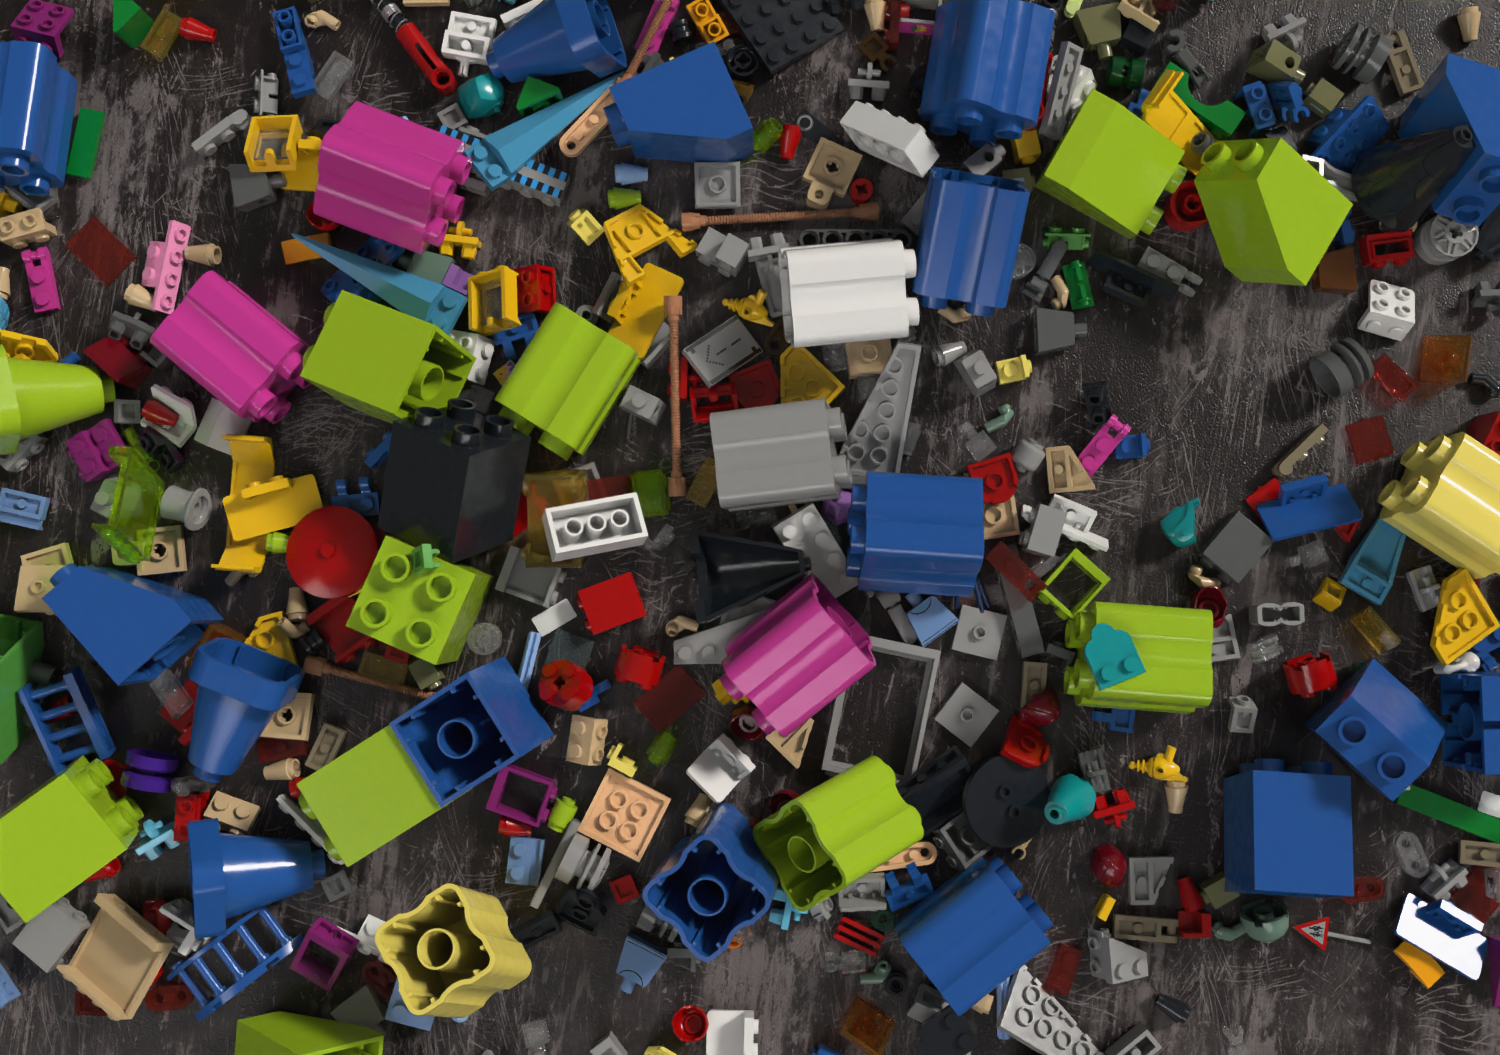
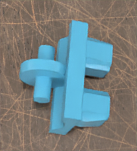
M151 819L144 821V830L139 832L142 839L139 840V847L135 849L138 855L144 853L152 861L158 858L164 851L159 845L160 843L165 842L170 849L179 846L182 841H173L175 820L165 826L161 820L156 823Z
M778 886L773 899L784 901V908L771 907L769 921L780 925L783 930H788L791 911L794 912L793 920L800 921L801 913L807 914L808 910L805 912L797 910L790 902L782 886Z

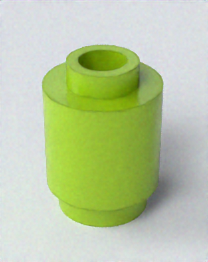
M563 796L562 799L557 798L547 818V826L557 832L564 833L578 809L575 806L576 802L566 796Z

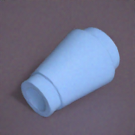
M623 162L615 164V183L627 185L648 181V167Z

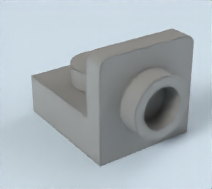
M1244 695L1230 696L1228 702L1231 706V712L1227 726L1229 732L1253 733L1258 711L1252 698Z

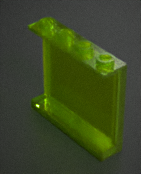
M110 446L108 455L120 468L108 524L92 523V528L117 553L123 556L127 562L138 564L140 561H150L165 483L134 447Z

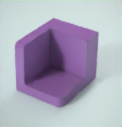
M451 263L442 285L468 298V277L473 275Z
M845 489L841 490L842 499L823 501L821 516L836 526L847 522L848 508H851V493Z

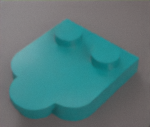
M1100 623L1093 627L1090 634L1091 641L1084 646L1083 655L1099 691L1146 672L1135 645L1127 632L1114 630L1112 626L1106 623Z

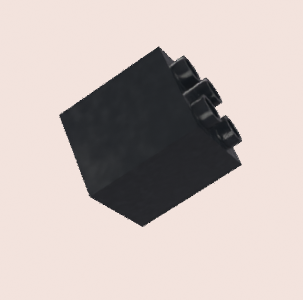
M459 398L448 400L447 407L439 409L418 407L416 408L415 415L393 421L378 528L417 547L421 544H431L432 549L440 550V554L437 557L451 564L513 540L531 436L513 429L514 421L500 415H481L476 412L477 405L474 402Z

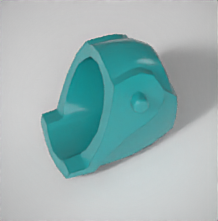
M490 73L469 79L457 89V103L467 121L485 118L498 113L504 104L505 89L501 82Z
M1199 497L1190 500L1180 507H1176L1160 521L1165 536L1176 547L1184 548L1197 542L1194 509L1200 507Z

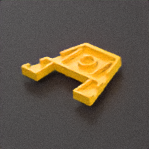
M641 204L605 221L603 225L604 232L627 287L645 277L646 273L633 259L665 241L680 258L695 251L698 247L694 240L689 241L684 238L681 231L668 227L663 223L664 220Z

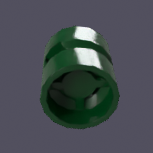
M1111 56L1106 72V86L1120 87L1124 84L1127 89L1139 90L1144 77L1145 60L1131 58L1129 61H1126L1125 57Z

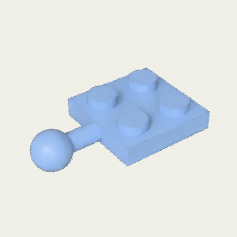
M397 978L384 1019L430 1031L435 1016L412 1014L407 1009L399 992ZM468 1017L452 1019L457 1023H462L466 1021Z

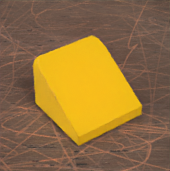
M1325 577L1312 601L1332 612L1341 605L1346 588L1331 578Z

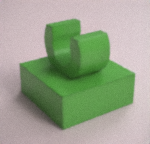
M421 544L411 550L414 574H424L441 566V563L433 562L432 556L440 554V550L432 549L431 544Z

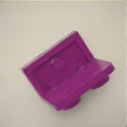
M29 0L10 25L14 41H32L43 44L58 59H61L64 55V50L59 35L74 16V11L72 8L42 0Z

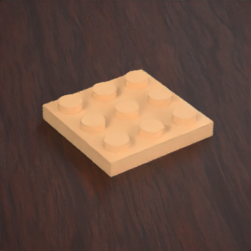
M609 767L577 831L640 862L671 798Z

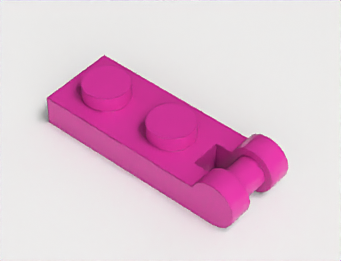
M654 0L652 9L634 46V52H637L639 45H641L663 0ZM673 0L646 53L652 55L654 51L659 52L667 35L668 25L672 23L679 8L680 0Z
M40 247L37 251H22L21 255L26 266L34 312L36 314H43L61 310L48 248ZM35 260H41L42 265L36 266Z
M1114 414L1107 419L1106 423L1101 426L1077 456L1090 478L1131 430L1129 425H1123L1118 421V417ZM1111 427L1117 431L1114 437L1107 433Z

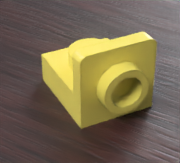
M584 208L574 210L568 217L570 220L566 223L588 246L604 232L603 227Z
M1025 354L1016 358L995 362L999 385L1027 380L1030 377V373H1032L1031 361L1026 359Z
M619 743L617 747L613 745L607 755V758L610 759L607 765L633 777L638 768L634 766L635 761L626 756H623L622 759L618 757L624 744Z

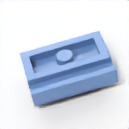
M2 487L0 492V521L43 531L42 524L43 520L46 519L51 498Z
M526 836L511 837L505 883L539 886L545 839Z

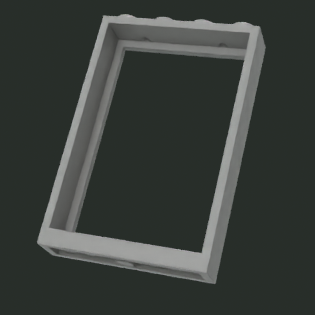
M869 636L873 645L872 651L926 662L904 775L895 773L897 785L917 771L941 651ZM846 690L834 699L821 762V769L825 770V774L830 776H836L854 766L853 764L832 760Z

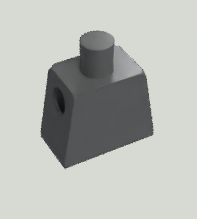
M248 164L228 165L235 208L242 212H248L277 201L276 188L287 186V179L284 173H251Z
M1036 308L1032 312L1034 355L1069 349L1075 345V337L1087 336V324L1074 323L1073 312Z

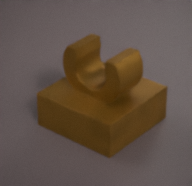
M733 78L732 82L738 95L743 98L742 104L745 106L748 102V97H751L755 84Z

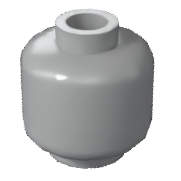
M1031 438L1020 440L1011 453L1012 460L1015 462V468L1023 473L1027 470L1031 472L1036 471L1045 458L1044 446Z

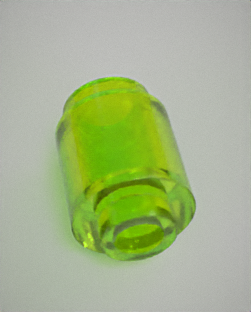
M770 117L768 120H764L753 131V148L756 151L766 152L781 137L783 128L776 119Z
M662 730L660 734L656 735L647 749L646 753L649 755L647 759L657 766L660 763L665 765L677 747L678 739L669 732Z

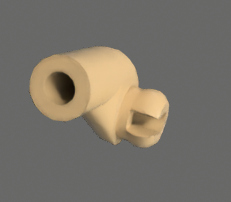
M1056 275L1051 279V282L1057 292V298L1051 300V306L1054 310H1063L1067 306L1069 290L1062 276Z
M1191 565L1188 577L1200 588L1210 585L1220 588V579L1205 577L1201 574L1203 572L1202 567Z
M231 571L225 578V583L234 587L242 576L248 574L250 578H253L259 573Z

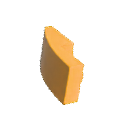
M695 0L686 5L689 15L707 44L711 42L716 43L730 35L709 0Z
M329 233L306 236L307 238L332 246ZM297 239L281 242L286 265L323 258Z
M1405 940L1393 951L1427 989L1445 974L1432 956Z

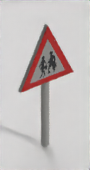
M1330 916L1293 926L1295 930L1324 951H1326L1327 936L1365 944L1372 943L1369 939L1328 932Z

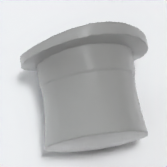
M172 485L166 489L160 503V513L163 518L182 521L185 527L191 531L202 528L209 520L212 511L211 497L204 488H198L194 492Z

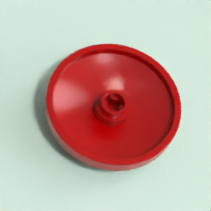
M341 506L319 508L302 518L291 532L286 548L287 566L293 580L309 594L324 599L345 598L363 588L379 552L380 542L371 523L354 510Z

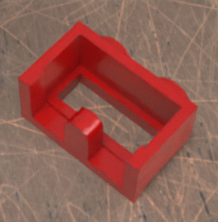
M1412 229L1406 232L1392 231L1366 235L1358 240L1362 267L1371 266V269L1386 267L1388 263H1394V266L1408 264V260L1415 257ZM1401 242L1402 252L1376 256L1374 245Z
M735 382L716 384L710 389L707 385L689 387L693 423L709 422L710 413L738 409ZM731 394V401L697 405V398L709 397V400L714 402L718 400V396Z
M186 790L177 793L173 841L188 842L187 822L204 820L203 815L209 805V791Z

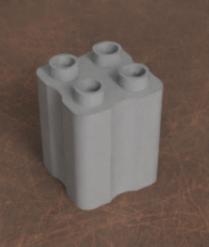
M825 398L710 413L717 490L722 509L738 512L842 499L841 488L852 487L850 460L846 458V455L837 456L836 442L847 441L844 413H841L840 407L831 408L829 404L827 405Z

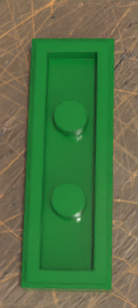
M80 107L66 171L67 175L92 180L106 116L104 112Z

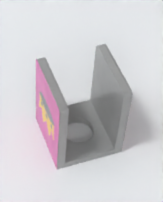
M942 0L900 1L907 2L911 8L932 9L936 11L937 7L942 5ZM900 18L898 32L932 35L935 21Z

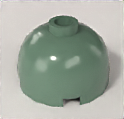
M1265 898L1251 900L1242 906V912L1239 913L1245 932L1251 938L1264 943H1272L1281 938L1289 927L1288 907L1285 903L1273 899V903L1265 902Z

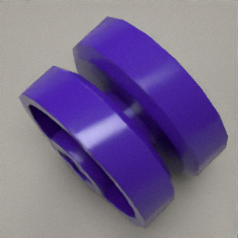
M127 749L125 763L132 768L122 770L121 785L148 792L169 793L173 791L176 779L169 773L178 771L180 757L156 750Z

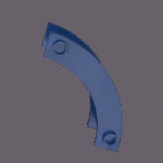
M268 905L252 910L228 928L226 935L216 937L187 961L182 959L171 967L173 972L166 977L168 981L179 975L200 1003L199 1007L201 1010L194 1015L199 1023L268 970L266 968L267 964L273 967L302 944L304 938L301 934L294 939L291 936H287L266 908ZM256 914L261 916L280 942L278 945L281 948L271 956L268 953L265 954L244 926V923ZM233 931L238 933L257 959L256 963L258 966L249 973L240 968L221 942ZM212 947L235 977L233 978L235 984L228 989L226 986L222 987L201 958ZM191 964L195 966L213 990L214 1000L211 996L207 997L187 970V967Z

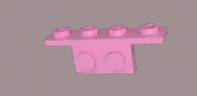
M175 220L169 221L165 242L150 241L141 286L155 288L151 308L165 314H171L174 311L185 259L184 250L188 245L191 230L189 225Z

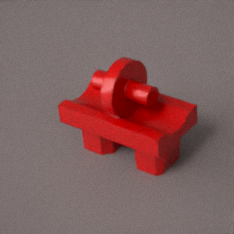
M681 357V360L678 362V372L680 375L679 398L681 401H688V383H691V387L698 386V383H704V381L698 376L694 368L691 370V376H688L689 361L686 357ZM668 361V374H669V375H671V374H670V372H671V371H670V369H671V368H670V366H671V365H670V363H671L670 361ZM668 383V396H671V383Z
M1123 787L1111 791L1114 802L1109 804L1106 803L1104 794H1097L1094 810L1090 816L1098 819L1110 815V817L1103 818L1104 824L1113 823L1115 829L1121 828L1120 821L1128 818L1126 812L1118 813L1136 808L1134 800L1129 798Z

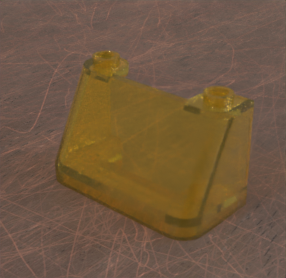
M571 469L525 473L521 492L524 493V496H527L528 542L526 547H522L521 556L522 560L525 561L526 568H582L588 556L552 562L541 518L546 508L587 501L586 470Z

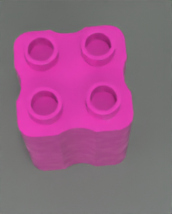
M356 101L347 110L343 119L329 129L321 142L318 159L319 176L314 196L313 213L422 255L430 244L437 247L442 244L447 233L448 221L456 224L460 219L465 198L456 194L457 184L464 185L467 181L472 167V158L463 155L465 142Z
M213 270L206 272L187 292L181 304L165 318L150 338V343L237 416L244 419L249 417L258 424H263L266 421L272 424L278 423L291 408V403L286 398L294 387L298 384L302 389H305L312 384L300 376L303 370V356L310 346L236 284L227 281Z
M811 573L725 643L727 657L721 663L726 673L720 677V681L734 699L739 700L745 695L757 706L752 711V716L765 733L771 734L777 730L782 736L787 737L876 667V661L871 651L873 645L869 635L838 602L823 582L815 574Z

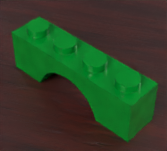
M1170 61L1150 91L1165 70L1183 71L1184 75L1173 91L1215 139L1227 140L1246 112L1228 100L1215 106L1203 105L1196 101L1188 88L1189 74Z

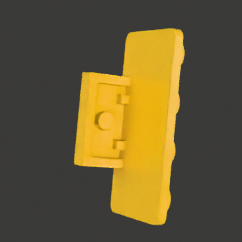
M307 136L306 139H299V150L296 159L297 171H280V173L285 174L287 179V186L281 187L283 190L316 191L319 176V150L322 142L319 137ZM287 144L282 146L281 158L288 157L285 150Z
M646 263L643 267V271L646 273L644 279L629 287L625 285L624 280L620 283L619 291L615 299L609 303L608 312L606 313L614 321L608 333L634 349L639 359L645 357L667 316L664 315V296H678L684 285V280L681 277L651 263Z
M308 474L289 479L279 475L269 478L270 482L261 484L260 481L246 484L247 488L242 489L241 493L224 497L223 505L233 539L235 541H242L294 527L307 514L323 508L315 476Z

